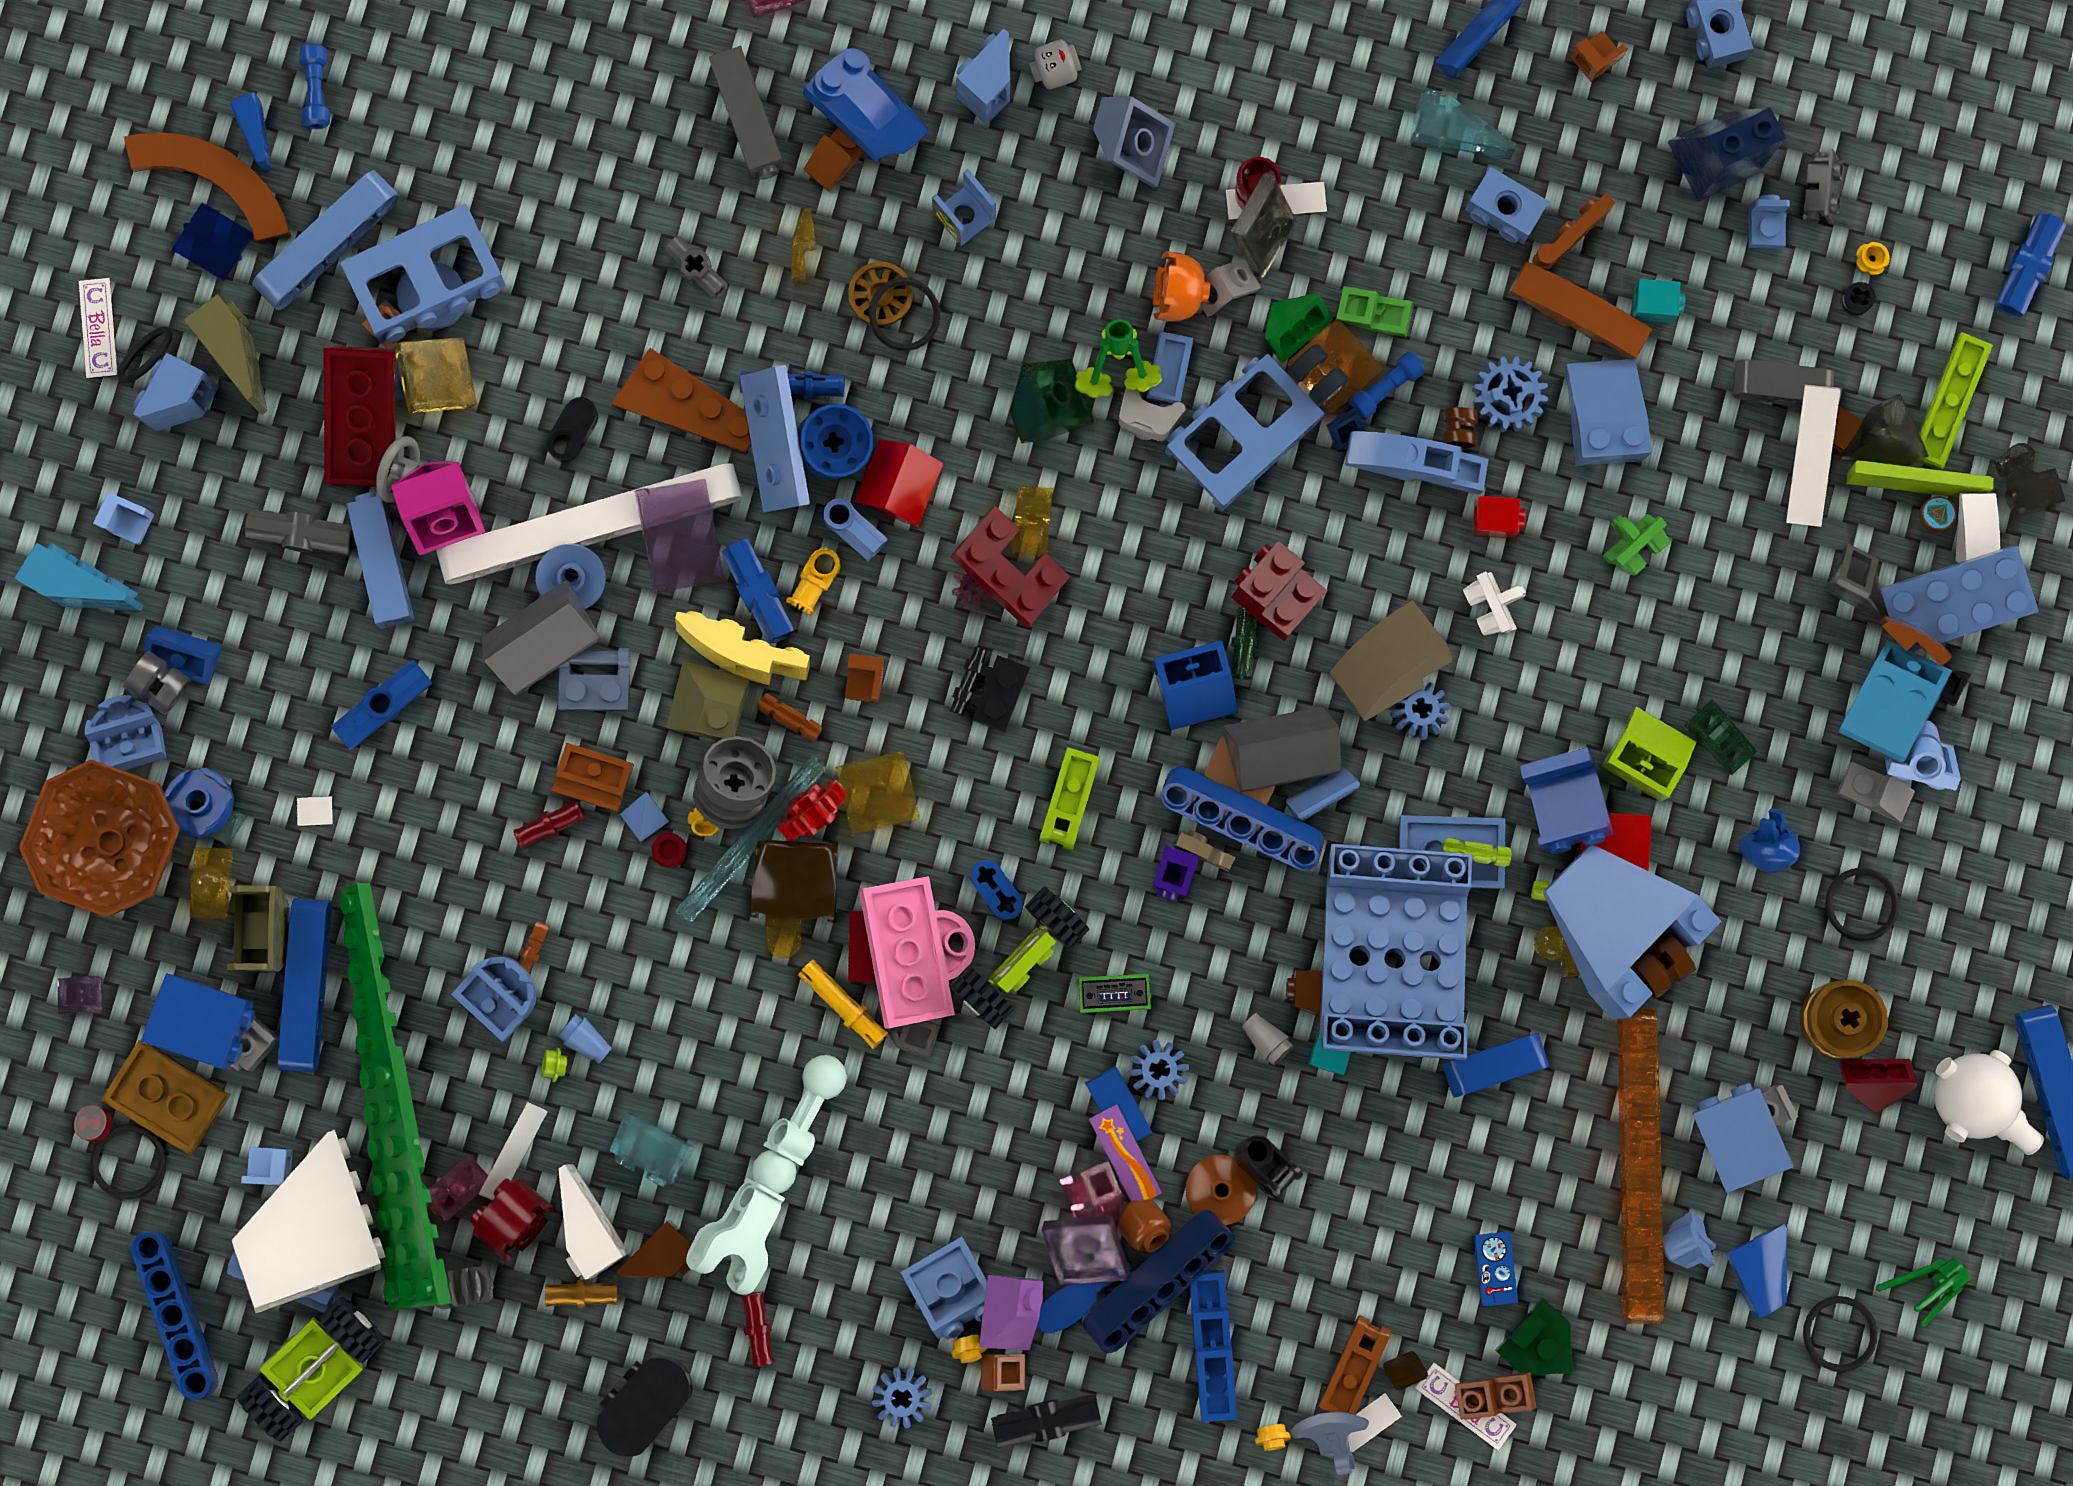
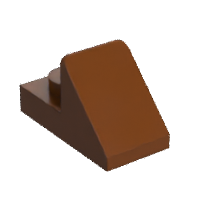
M837 128L829 138L826 135L821 138L803 170L830 193L865 152L844 132Z

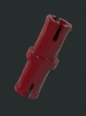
M576 799L574 802L551 813L548 811L541 813V818L518 829L516 828L513 832L518 844L524 850L549 836L552 839L559 836L560 831L586 820V815L581 804Z
M763 1291L741 1295L746 1319V1327L743 1330L744 1335H748L752 1367L775 1363L769 1332L772 1331V1325L767 1322Z

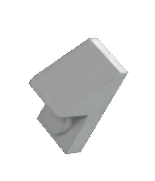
M1851 762L1847 767L1836 795L1901 823L1915 791L1903 781L1895 779L1892 775L1884 776L1855 762Z

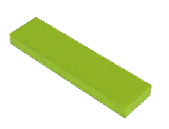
M1963 332L1958 334L1908 458L1936 470L1944 468L1993 347L1992 344Z
M1857 460L1847 472L1846 484L1959 497L1960 493H1990L1993 490L1994 478H1991V476Z

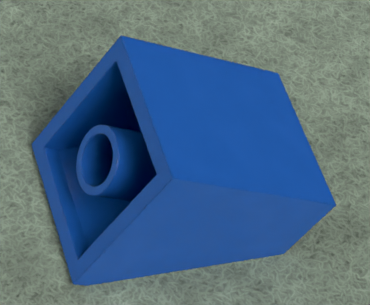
M166 973L141 1041L220 1069L230 1070L231 1064L236 1065L241 1056L243 1045L239 1043L244 1030L248 1031L254 1021L255 1011L252 1010L254 1002L183 976Z

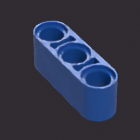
M1539 1033L1468 1055L1466 1060H1453L1442 1064L1453 1098L1550 1066Z

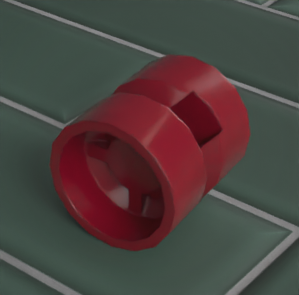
M1252 157L1239 167L1236 177L1235 197L1239 207L1246 213L1264 215L1277 205L1281 187V172L1278 166L1268 158Z

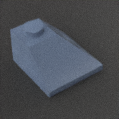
M1132 96L1102 97L1093 130L1107 160L1151 187H1158L1176 123Z

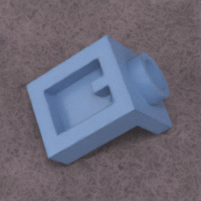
M1763 195L1752 203L1749 207V248L1783 249L1786 246V211L1790 208V200H1780L1778 195Z

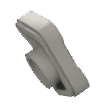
M1126 388L1119 414V425L1126 430L1132 431L1139 439L1164 441L1184 418L1185 405L1177 402L1167 407H1160L1144 401L1138 389L1128 390Z

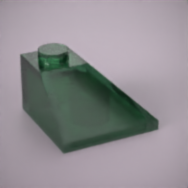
M1072 359L1027 363L1021 366L1010 409L1021 444L1045 441L1094 423L1085 394L1077 391L1075 388L1077 373Z

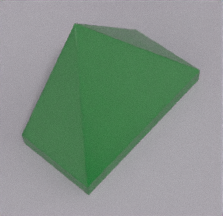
M1317 293L1275 302L1271 306L1265 339L1277 359L1283 363L1331 322L1333 317Z

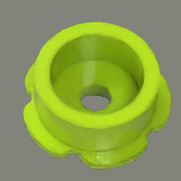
M557 1047L555 1051L545 1050L541 1071L542 1078L552 1079V1082H556L558 1076L564 1077L567 1056L561 1055L560 1048Z

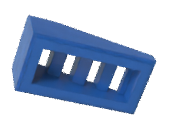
M252 92L231 101L230 107L257 165L262 171L267 172L271 170L263 107L256 93Z

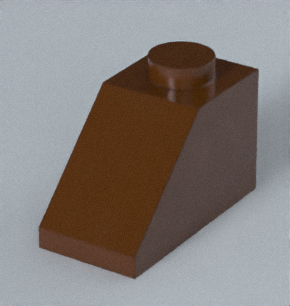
M668 1220L617 1273L621 1277H673L678 1272L684 1276L691 1270L688 1267L686 1257L693 1242L671 1220Z

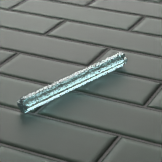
M815 756L807 760L763 810L758 819L746 829L677 907L676 911L687 922H692L756 850L757 841H764L780 823V820L787 815L788 803L812 786L826 771V766Z

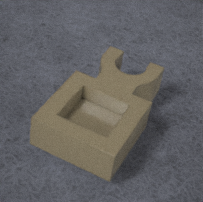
M1192 830L1189 831L1188 835L1181 832L1174 846L1175 849L1197 855L1199 860L1229 872L1235 860L1234 856L1207 844L1209 838Z

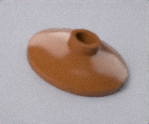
M1213 1155L1198 1162L1189 1173L1185 1187L1186 1199L1195 1215L1204 1210H1211L1225 1225H1230L1245 1217L1252 1208L1256 1196V1184L1239 1167L1234 1157ZM1220 1183H1224L1228 1187V1193L1224 1197H1218L1215 1193V1187Z

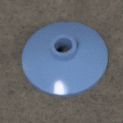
M562 544L550 549L539 561L536 570V585L539 593L543 596L567 580L583 608L586 609L592 606L602 595L606 574L601 560L593 551L578 544ZM569 569H574L577 571L578 577L569 579L565 572Z

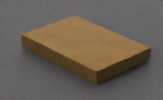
M138 1040L101 1101L188 1155L193 1156L231 1094L148 1043Z

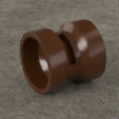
M1464 407L1446 408L1443 421L1447 424V427L1442 436V443L1461 448L1476 447L1477 435L1474 432V425L1478 423L1479 411Z

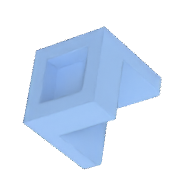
M108 492L93 524L106 532L139 545L146 534L154 514L142 506Z
M250 1148L247 1176L241 1177V1183L281 1185L292 1172L293 1150Z

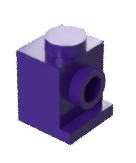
M1165 845L1152 888L1158 889L1157 896L1173 902H1177L1178 896L1185 898L1199 856ZM1170 870L1179 872L1180 880L1178 882L1172 883L1167 879V873Z

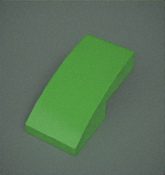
M1344 286L1336 320L1355 327L1406 338L1414 304L1408 300L1379 296L1376 291Z

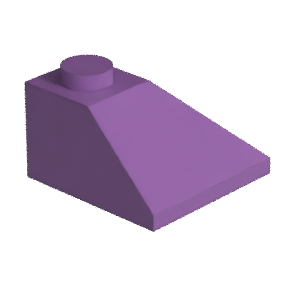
M988 1275L979 1347L1030 1350L1040 1316L1044 1281L1035 1278Z

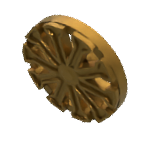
M869 263L860 268L851 279L848 290L851 308L860 320L869 325V317L864 313L869 309L872 297L883 284L889 282L890 273L894 272L897 274L895 279L908 278L901 268L892 263ZM879 268L883 270L881 279H878L876 275V270ZM865 273L869 274L872 281L871 283L862 279V276ZM859 285L867 291L856 292L855 286ZM906 285L905 289L894 290L897 287L895 286L882 295L876 308L878 326L892 325L905 317L913 299L912 286ZM905 297L907 300L906 303L902 304L894 298ZM868 299L861 306H857L855 303L857 300ZM889 305L899 310V313L892 315ZM881 307L886 316L885 319H878Z

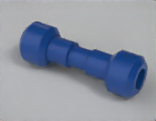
M305 44L299 49V62L305 67V80L308 86V92H306L307 106L302 109V124L309 129H323L330 124V111L324 106V93L321 87V81H323L322 67L327 64V49L320 44Z
M1406 352L1397 360V367L1389 372L1380 383L1374 384L1367 391L1359 390L1348 399L1350 409L1356 408L1361 419L1366 420L1376 412V405L1386 398L1390 391L1398 388L1407 380L1415 381L1425 373V366L1415 353Z

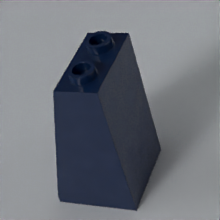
M1771 107L1728 112L1670 139L1668 144L1699 202L1759 174L1785 141L1786 136Z

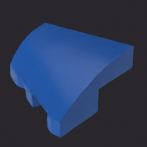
M1780 1224L1759 1234L1753 1240L1725 1253L1740 1283L1738 1286L1753 1317L1761 1318L1787 1303V1228L1785 1224Z

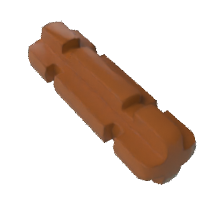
M765 694L758 703L757 708L760 712L767 716L772 715L775 721L796 733L801 732L802 737L811 742H814L822 731L820 724L812 719L806 720L807 717L783 702L779 704L778 699L770 694Z

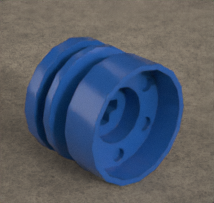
M830 404L819 408L809 414L800 423L797 430L804 468L809 474L823 480H838L857 472L868 461L873 450V433L868 421L858 410L847 405ZM829 434H831L833 440H839L840 443L839 446L834 448V453H832L830 447H824L823 441L829 439Z

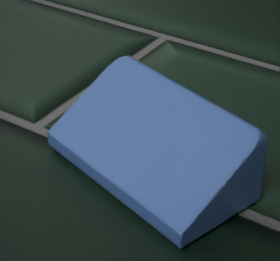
M1341 768L1340 773L1328 775L1288 798L1286 805L1293 817L1302 822L1357 791L1360 783L1346 768Z

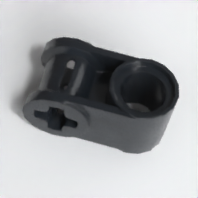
M1251 1136L1239 1143L1235 1149V1161L1239 1167L1257 1183L1267 1196L1277 1202L1282 1200L1284 1197L1283 1192L1294 1180H1300L1303 1176L1301 1169L1296 1163L1285 1156L1265 1136ZM1250 1144L1255 1145L1260 1150L1261 1157L1259 1162L1253 1161L1249 1157L1247 1151Z

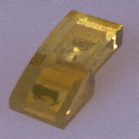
M804 208L794 233L791 251V272L794 286L808 285L803 252L817 250L811 208Z

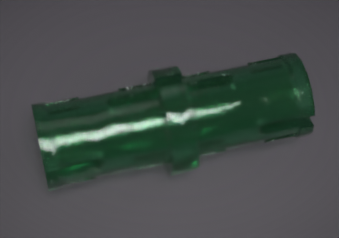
M1238 607L1235 637L1231 638V646L1234 647L1231 675L1232 678L1241 679L1242 675L1244 680L1252 679L1254 650L1258 649L1259 641L1255 639L1258 620L1243 607Z

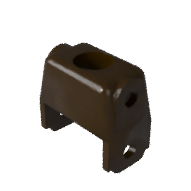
M779 840L757 841L755 870L752 881L751 917L759 919V913L788 919H812L828 916V923H835L838 845Z

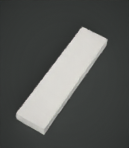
M1805 384L1786 523L1819 527L1822 525L1840 388Z

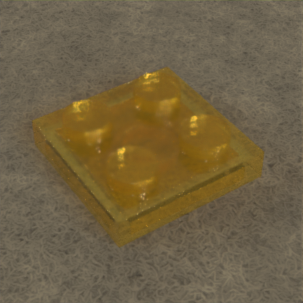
M463 338L399 342L394 346L408 413L472 408L477 404Z
M904 750L836 767L839 783L847 793V796L844 798V804L852 836L920 820Z

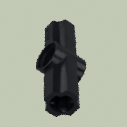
M1095 1394L1060 1402L1058 1399L1029 1405L1025 1410L991 1417L997 1448L1032 1440L1035 1442L1048 1441L1063 1437L1067 1432L1102 1425Z

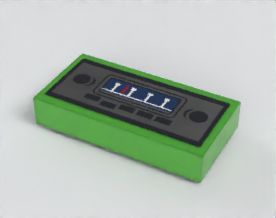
M1149 974L1078 978L1080 1013L1151 1009Z

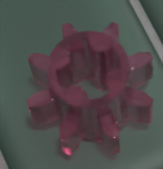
M955 574L954 579L960 584V587L954 588L952 595L962 596V608L967 603H972L975 609L979 610L980 601L983 599L992 601V596L982 587L978 588L977 595H972L970 590L964 591V589L968 588V582L975 580L969 574L963 577Z

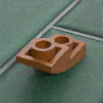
M1530 1372L1489 1377L1455 1384L1461 1420L1492 1417L1500 1413L1530 1411L1537 1408Z

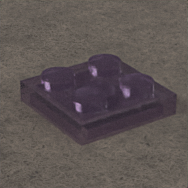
M1112 1216L1044 1221L1041 1231L1059 1285L1127 1280L1129 1268Z

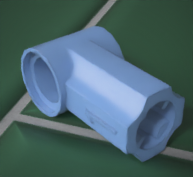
M842 498L833 499L824 508V521L827 528L841 537L867 562L888 541L881 532L854 509L849 501ZM835 508H844L849 513V519L843 524H835L829 517L831 511Z

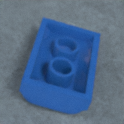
M854 48L845 49L814 75L805 86L802 95L876 163L887 155L905 154L930 131L915 111L870 69V60L864 52Z

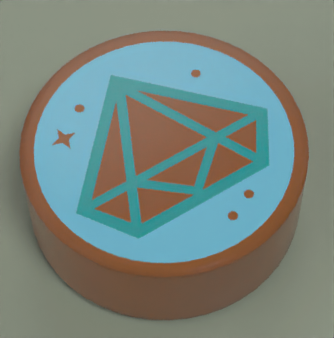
M1942 496L1928 499L1919 510L1921 524L1932 532L1946 530L1956 519L1954 504Z

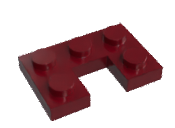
M994 506L989 509L950 558L1027 628L1035 621L1070 576L1046 553L1041 555L1028 572L1023 575L1001 554L1020 529Z

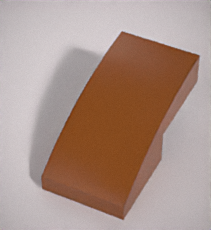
M1884 616L1880 620L1882 627L1906 651L1918 642L1941 667L1952 658L1950 652L1940 642L1920 628L1888 616Z

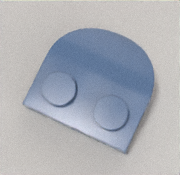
M121 695L105 700L98 705L99 711L93 719L86 721L85 736L90 742L92 760L125 771L167 758L160 722L147 703L138 701L133 696Z
M499 956L482 960L473 966L471 973L451 995L496 1037L504 1042L532 1012L537 994L535 984L529 973L513 959Z

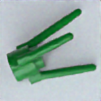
M1939 1258L1928 1266L1878 1284L1876 1290L1880 1292L1935 1272L1936 1274L1932 1276V1280L1937 1288L1914 1307L1916 1312H1920L1940 1295L1945 1294L1920 1321V1325L1925 1327L1953 1297L1963 1291L1962 1287L1970 1282L1971 1279L1965 1267L1957 1259L1952 1258L1945 1263Z

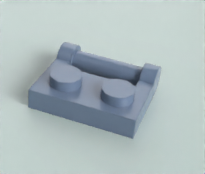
M619 648L618 651H582L560 666L558 709L560 711H630V648ZM571 665H618V675H571Z

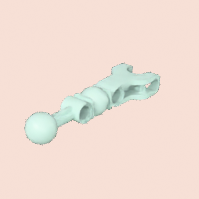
M820 1055L812 1058L807 1063L802 1075L806 1091L790 1121L782 1118L773 1124L767 1141L763 1145L770 1150L761 1153L754 1161L751 1171L753 1180L746 1177L745 1183L736 1192L724 1216L719 1221L709 1223L698 1231L686 1257L688 1267L691 1270L701 1274L710 1273L723 1257L730 1255L731 1265L726 1277L728 1286L739 1295H748L757 1287L768 1266L765 1240L779 1214L781 1203L785 1200V1197L779 1194L787 1191L794 1183L797 1174L795 1163L803 1166L804 1160L813 1150L815 1138L808 1129L824 1099L838 1096L845 1087L847 1080L846 1069L836 1057Z

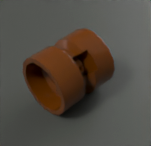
M1670 934L1665 935L1652 945V952L1645 951L1630 967L1653 993L1651 997L1657 999L1671 989L1673 980L1680 982L1696 970L1691 957L1684 947ZM1661 960H1663L1665 964L1668 966V970L1664 968V966L1660 962Z

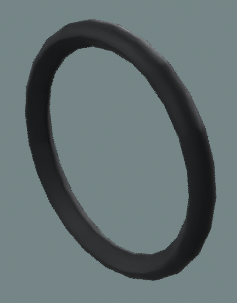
M912 278L893 279L883 284L872 297L869 306L870 326L875 336L889 348L898 351L918 349L928 343L938 329L940 323L938 300L930 288L918 280ZM910 285L925 293L932 304L933 322L931 328L924 337L914 343L899 344L891 341L881 332L877 324L876 308L878 301L887 290L895 286Z
M162 326L144 336L121 362L117 371L118 381L128 384L147 373L168 349L173 337L172 330L169 327ZM165 334L162 343L154 354L136 371L124 376L127 368L141 350L155 338Z
M1853 868L1841 873L1831 883L1826 894L1825 907L1830 923L1839 933L1852 940L1870 941L1882 937L1894 925L1898 916L1899 900L1892 883L1880 872L1869 868ZM1855 875H1867L1876 878L1886 887L1891 897L1892 907L1887 922L1879 930L1869 934H1858L1847 930L1839 923L1833 911V896L1836 889L1844 880Z
M123 1124L111 1128L108 1136L95 1144L91 1154V1170L96 1183L103 1191L120 1199H134L149 1193L157 1186L165 1170L166 1156L161 1141L153 1132L137 1124ZM125 1131H135L149 1138L158 1154V1168L155 1176L145 1187L131 1192L119 1191L109 1186L102 1178L98 1166L99 1154L105 1142L112 1136Z
M1835 1296L1820 1301L1811 1309L1803 1326L1804 1344L1809 1355L1816 1363L1831 1371L1846 1372L1862 1366L1870 1359L1877 1344L1878 1331L1871 1312L1863 1304L1849 1297ZM1838 1303L1847 1304L1859 1310L1866 1318L1870 1329V1341L1864 1354L1856 1361L1843 1365L1833 1364L1823 1359L1815 1351L1810 1337L1811 1325L1816 1315L1823 1308Z

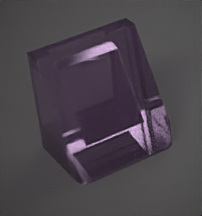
M80 976L59 978L57 980L58 1014L102 1011L101 977Z

